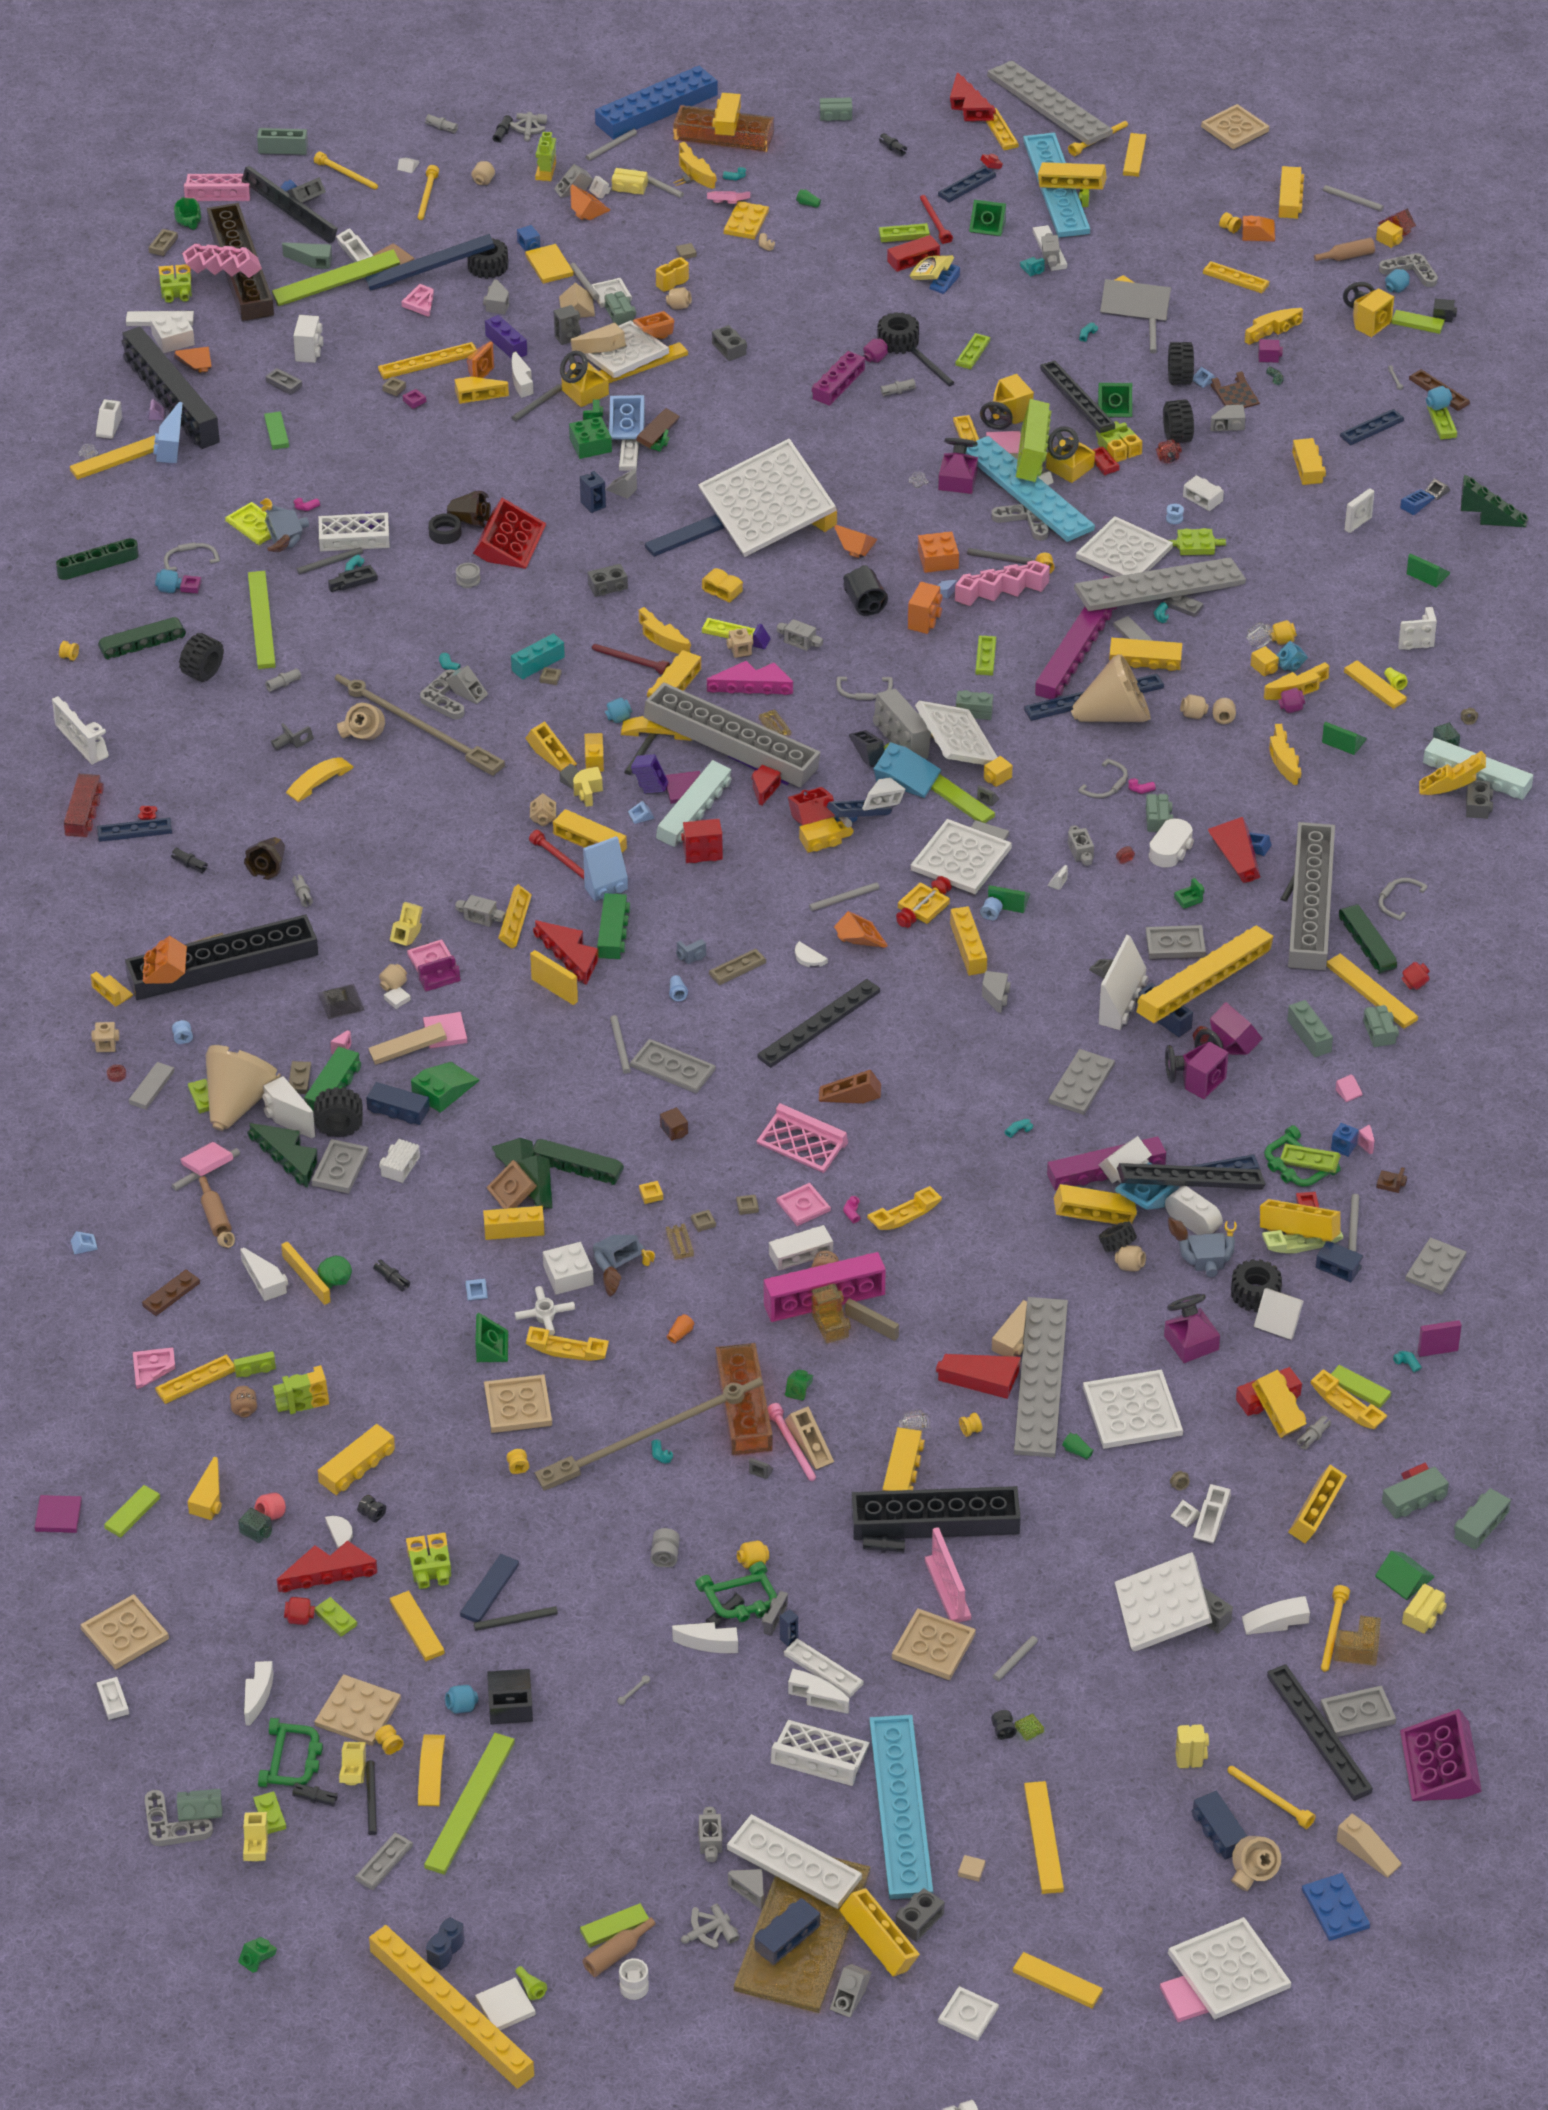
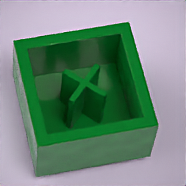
M602 417L569 423V439L579 459L612 452V437Z

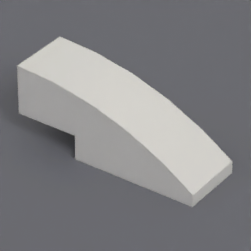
M350 228L336 236L340 247L354 262L373 256L358 235H355Z
M514 352L512 355V378L516 391L523 398L533 394L531 369L517 352Z
M1210 1484L1193 1539L1214 1544L1231 1497L1230 1489Z
M1306 1596L1263 1606L1242 1616L1246 1635L1288 1630L1289 1625L1309 1623L1310 1611Z
M715 1622L672 1626L673 1641L683 1646L714 1653H738L736 1627L715 1629Z
M272 1661L255 1662L254 1679H246L244 1708L246 1725H251L257 1718L269 1697L274 1674Z
M792 1669L788 1681V1694L807 1698V1705L849 1713V1698L841 1690L815 1675Z

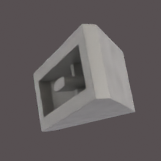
M633 469L614 479L605 489L628 499L637 490L636 470Z
M762 1869L730 1871L728 1873V1886L759 1909H762L764 1907Z

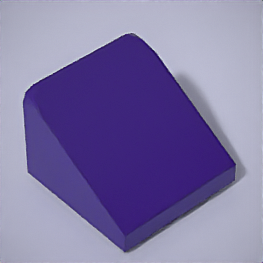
M759 623L753 633V647L766 649L771 638L763 625Z

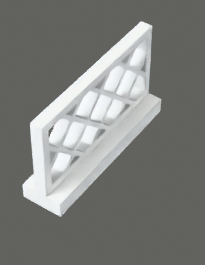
M388 513L318 516L320 551L353 550L359 547L362 549L390 548ZM377 519H385L380 524L376 522ZM365 520L366 522L361 524L358 521ZM342 521H348L349 523L346 524V525H343L341 522H342ZM322 522H331L332 524L326 526ZM370 524L375 526L372 530L367 528ZM353 525H355L356 527H358V528H357L356 530H354V531H353L352 529H350V527H352ZM336 526L341 528L337 532L333 530Z
M788 1720L778 1741L774 1742L772 1746L771 1763L853 1786L856 1773L867 1753L870 1742ZM790 1728H794L799 1730L801 1733L791 1735L789 1730ZM815 1734L819 1735L821 1739L812 1741L809 1736ZM805 1738L807 1743L798 1745L796 1740ZM833 1740L840 1741L841 1744L837 1746H832L830 1742ZM791 1742L794 1747L784 1744ZM825 1744L827 1749L819 1751L816 1747ZM858 1746L862 1747V1750L853 1752L850 1748ZM811 1748L813 1750V1753L805 1751V1749ZM844 1749H845L846 1752L848 1753V1754L843 1755V1756H839V1755L837 1754L838 1751H841V1750H844ZM832 1754L834 1758H830L825 1755ZM852 1759L855 1764L848 1763L845 1761Z

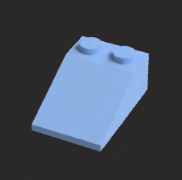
M644 395L610 396L609 433L612 439H636L645 426Z
M182 402L175 406L159 426V433H155L153 454L157 455L156 462L177 463Z
M617 836L583 848L585 889L594 901L604 899V893L616 894L628 889V877Z

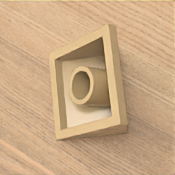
M574 283L559 296L560 308L572 305L575 310L579 311L581 318L595 317L593 297L577 283Z

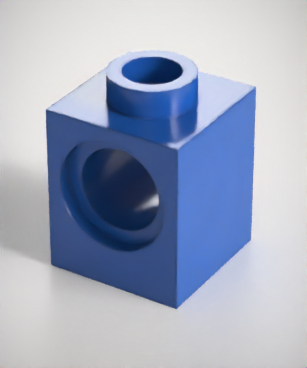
M532 225L517 229V242L524 251L541 248L540 235Z
M1340 1123L1332 1135L1331 1150L1349 1157L1357 1145L1359 1129Z

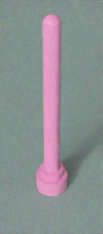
M779 1403L769 1405L765 1411L770 1420L777 1423L807 1478L810 1481H814L816 1475L785 1423L782 1407Z

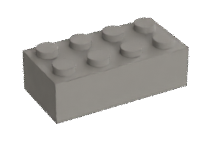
M896 688L877 693L873 716L874 725L881 730L891 743L904 746L924 759L928 758L931 732L927 729L924 720Z

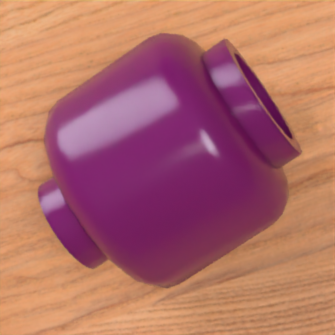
M872 339L864 346L863 356L869 363L871 361L879 363L888 354V346L882 339Z
M1297 688L1283 691L1281 699H1278L1281 710L1285 709L1287 713L1300 711L1303 709V705L1306 704L1302 690L1299 691Z

